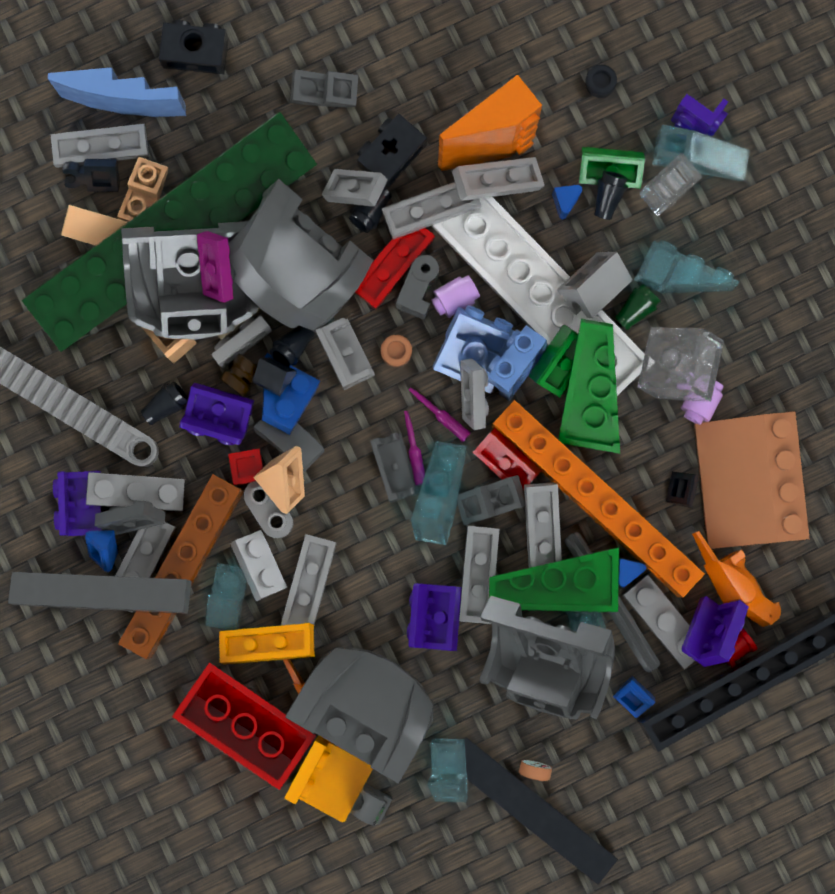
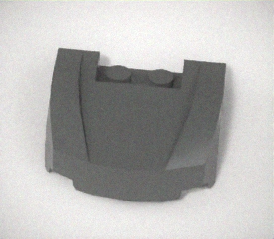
M278 179L263 192L262 202L255 214L228 243L230 248V264L237 273L234 281L260 309L290 328H295L299 325L316 332L315 330L322 328L342 309L359 288L373 260L351 241L347 242L343 247L339 245L332 236L325 233L309 216L303 214L298 209L302 199Z
M249 221L218 223V228L156 232H154V227L121 228L125 291L129 319L135 322L137 326L153 331L156 336L196 340L231 332L235 329L236 325L249 319L252 314L255 315L258 306L234 281L237 273L231 264L233 299L223 303L203 295L197 234L204 231L226 237L229 243Z
M490 596L480 617L482 621L492 624L491 648L480 676L481 684H489L491 681L507 690L506 698L544 713L575 720L579 718L581 713H588L590 717L597 719L608 691L614 663L615 647L612 631L580 622L577 632L574 633L572 629L563 625L554 627L544 624L541 620L532 616L523 618L520 604Z
M336 647L322 655L291 706L286 718L369 764L372 769L399 784L433 722L434 712L433 702L423 686L414 676L393 660L361 648Z

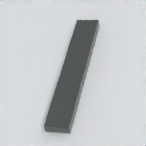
M12 572L8 604L188 614L192 581L187 579Z

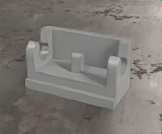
M597 252L565 281L557 291L563 296L575 315L582 309L587 318H593L633 279L618 252Z
M341 318L315 330L344 390L375 376L348 319Z

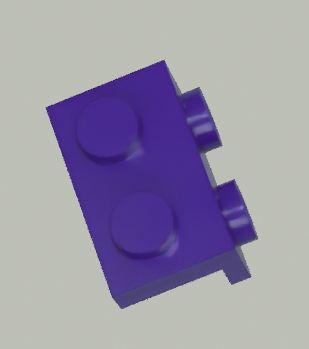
M686 94L678 105L671 121L675 123L674 127L685 136L691 135L701 142L706 134L712 137L728 115L724 109L729 101L723 98L714 112H712Z
M193 383L185 415L181 419L179 427L186 429L188 433L195 436L206 435L216 438L225 445H240L247 434L255 400Z
M59 471L57 473L58 479L53 480L54 498H58L59 511L54 512L55 530H59L60 536H86L85 533L88 531H103V529L94 526L95 514L103 512V506L86 505L88 473H101V471Z
M414 583L409 598L411 607V620L407 627L409 647L457 651L462 587Z
M707 596L701 597L682 645V652L703 667L729 662L735 652V643L739 632L744 627L745 616L749 606L740 600L718 605Z

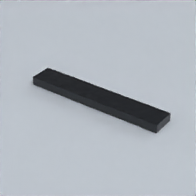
M467 737L447 761L448 765L596 884L599 885L617 862V857Z

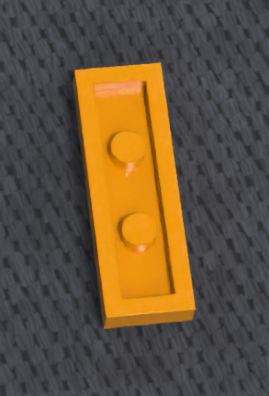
M303 623L219 631L220 663L226 665L315 657L314 625Z

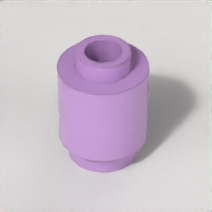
M469 275L463 278L459 276L434 290L435 298L431 299L440 316L445 314L450 318L454 316L458 307L466 309L467 305L475 304L474 300L479 298L480 294Z
M701 375L698 381H694L681 406V409L685 411L684 417L698 425H701L702 421L710 422L723 396L721 391L724 386L712 378Z

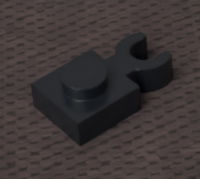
M85 159L84 166L72 161L64 163L63 174L74 175L66 176L65 187L76 188L81 184H86L87 192H119L120 180L117 159Z

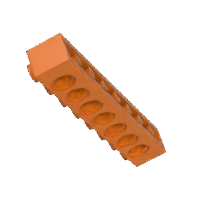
M514 400L492 424L493 429L496 428L540 468L542 470L541 473L551 482H556L558 488L637 561L644 563L647 567L646 569L678 598H684L704 576L705 573L518 402Z

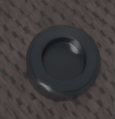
M602 64L592 67L585 79L587 91L597 98L609 96L617 84L615 71L611 67Z

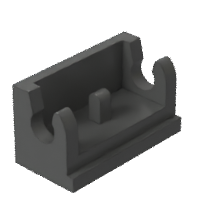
M393 433L385 438L370 440L389 502L392 503L420 494L418 486H415L412 467L401 433Z

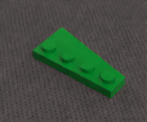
M581 319L558 440L562 444L620 454L613 324Z
M619 548L489 577V598L494 596L518 603L521 606V610L618 612Z

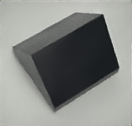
M271 357L260 358L253 377V383L280 397L297 374V371Z
M672 471L665 502L693 509L699 475Z

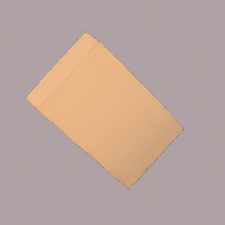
M138 157L127 183L128 191L117 215L118 219L129 221L160 199L168 173L167 166Z
M68 205L61 235L97 245L128 221Z

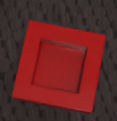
M260 448L228 454L234 486L257 482L253 477L264 468Z

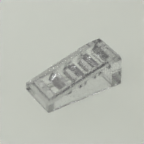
M681 153L640 191V196L652 211L659 216L674 206L702 176L687 157ZM676 168H677V169L679 170V172L683 175V177L687 180V182H686V181L682 178V176L678 173V171L676 170Z

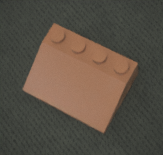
M795 412L703 422L701 425L694 424L706 540L711 549L810 539Z

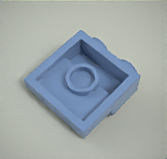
M467 305L466 309L458 307L446 331V338L433 364V370L461 381L460 360L472 358L486 370L488 376L490 372L487 371V368L497 355L503 357L509 348L506 343L514 332L512 330L513 325L501 318H496L494 322L483 317L484 312L474 306ZM488 382L485 392L491 394L494 385Z
M527 325L521 332L517 329L513 332L506 343L509 348L503 357L497 355L487 368V371L490 372L488 382L498 388L499 394L508 401L512 399L547 349V340Z

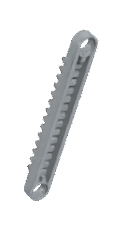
M0 347L1 385L136 466L148 467L157 460L159 447L151 437ZM140 442L148 443L151 448L150 456L144 460H139L134 455V448Z

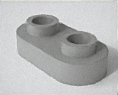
M251 482L245 489L244 500L263 531L272 538L279 539L287 536L292 531L294 525L291 513H282L266 492L265 499L257 502L254 499V494L257 490L263 489L257 482ZM275 516H279L283 520L280 528H274L271 525V520Z

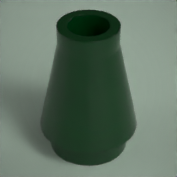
M642 284L638 289L634 288L620 312L614 318L628 331L633 325L657 310L656 306L661 300Z

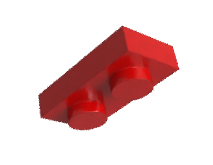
M496 428L472 452L502 480L518 475L523 491L524 485L530 484L542 471Z

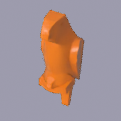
M700 531L692 534L706 564L703 566L723 604L737 600L742 601L749 606L746 616L761 627L772 625L780 618L781 607L779 602L773 603L763 595L757 580L745 567L746 556L742 550L734 551L718 560Z

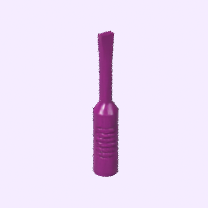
M410 387L409 391L436 415V419L457 438L464 442L469 437L471 432L450 416L448 412L439 410L423 395Z
M404 411L410 443L408 453L415 486L427 484L421 450L416 446L409 411Z

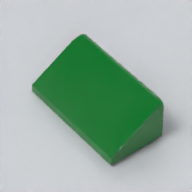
M582 147L579 183L597 185L598 177L602 176L603 171H612L627 177L626 185H628V188L641 189L645 164L644 153Z
M565 324L560 328L529 374L533 381L559 398L569 384L578 333Z

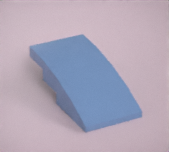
M111 67L48 73V80L60 97L91 108L119 114L149 117L186 116V105L178 87L150 89L145 77L118 79Z

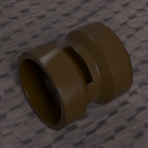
M238 353L233 360L231 369L224 371L219 379L245 397L250 391L249 385L253 382L257 366Z

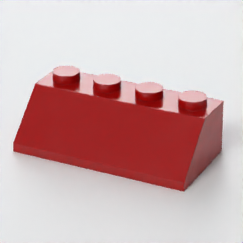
M210 662L172 715L173 719L278 791H280L316 737L315 734L287 719L286 714Z

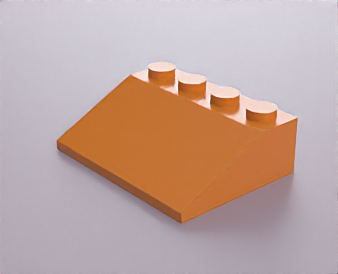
M519 75L515 76L439 134L438 167L441 170L509 158L516 152L521 155L533 146L532 140L536 136L535 133L538 128V121L540 120L542 104Z

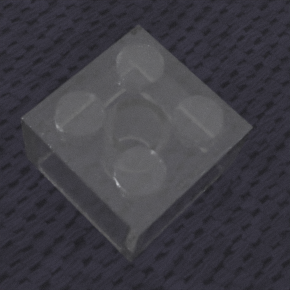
M651 327L637 388L657 399L711 402L724 340L704 328Z

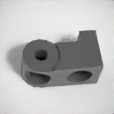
M421 255L414 260L397 299L396 309L425 320L430 309V303L425 302L424 298L429 286L436 282L439 274V265L435 258L430 255Z
M365 783L350 813L369 825H379L393 798Z

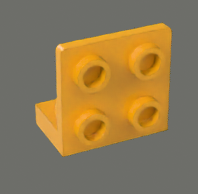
M318 735L284 799L295 805L298 799L336 820L345 822L373 769L369 764Z

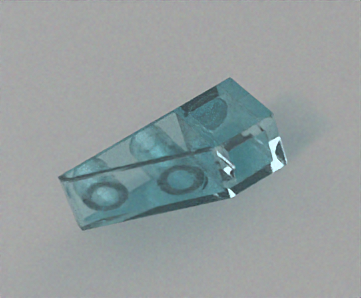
M662 125L657 134L652 164L744 181L750 150L694 130Z
M660 240L659 243L656 241L652 242L634 278L635 281L660 293L733 291L740 282L733 279L734 275L728 270L719 267L714 270L704 265L705 260L693 254L685 256L676 251V246Z
M436 441L411 517L415 540L446 545L455 517L467 450L466 446Z

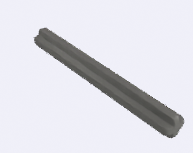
M574 532L564 539V543L574 558L592 554L579 532ZM618 596V612L608 613L644 671L651 672L660 666V661Z

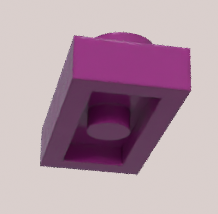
M209 231L197 234L203 295L223 303L232 300L233 279L230 268L228 238Z

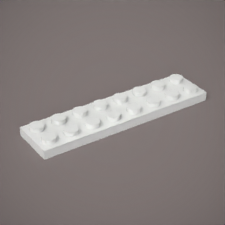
M493 197L479 198L481 208L432 225L442 238L524 323L547 340V346H549L564 324L577 333L579 332L581 319L613 324L617 396L652 363L602 309L593 318H587L582 309L577 315L571 311L563 296L557 291L570 276Z

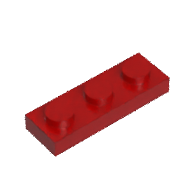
M424 228L394 240L392 239L373 261L355 294L376 310L408 272L414 260L421 256L432 243L435 235Z

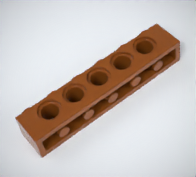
M212 474L155 578L187 579L192 581V587L244 491ZM136 611L118 644L144 659L152 658L177 613Z

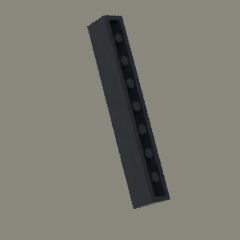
M835 609L740 662L733 668L724 671L639 719L638 723L652 748L657 752L665 749L834 653Z

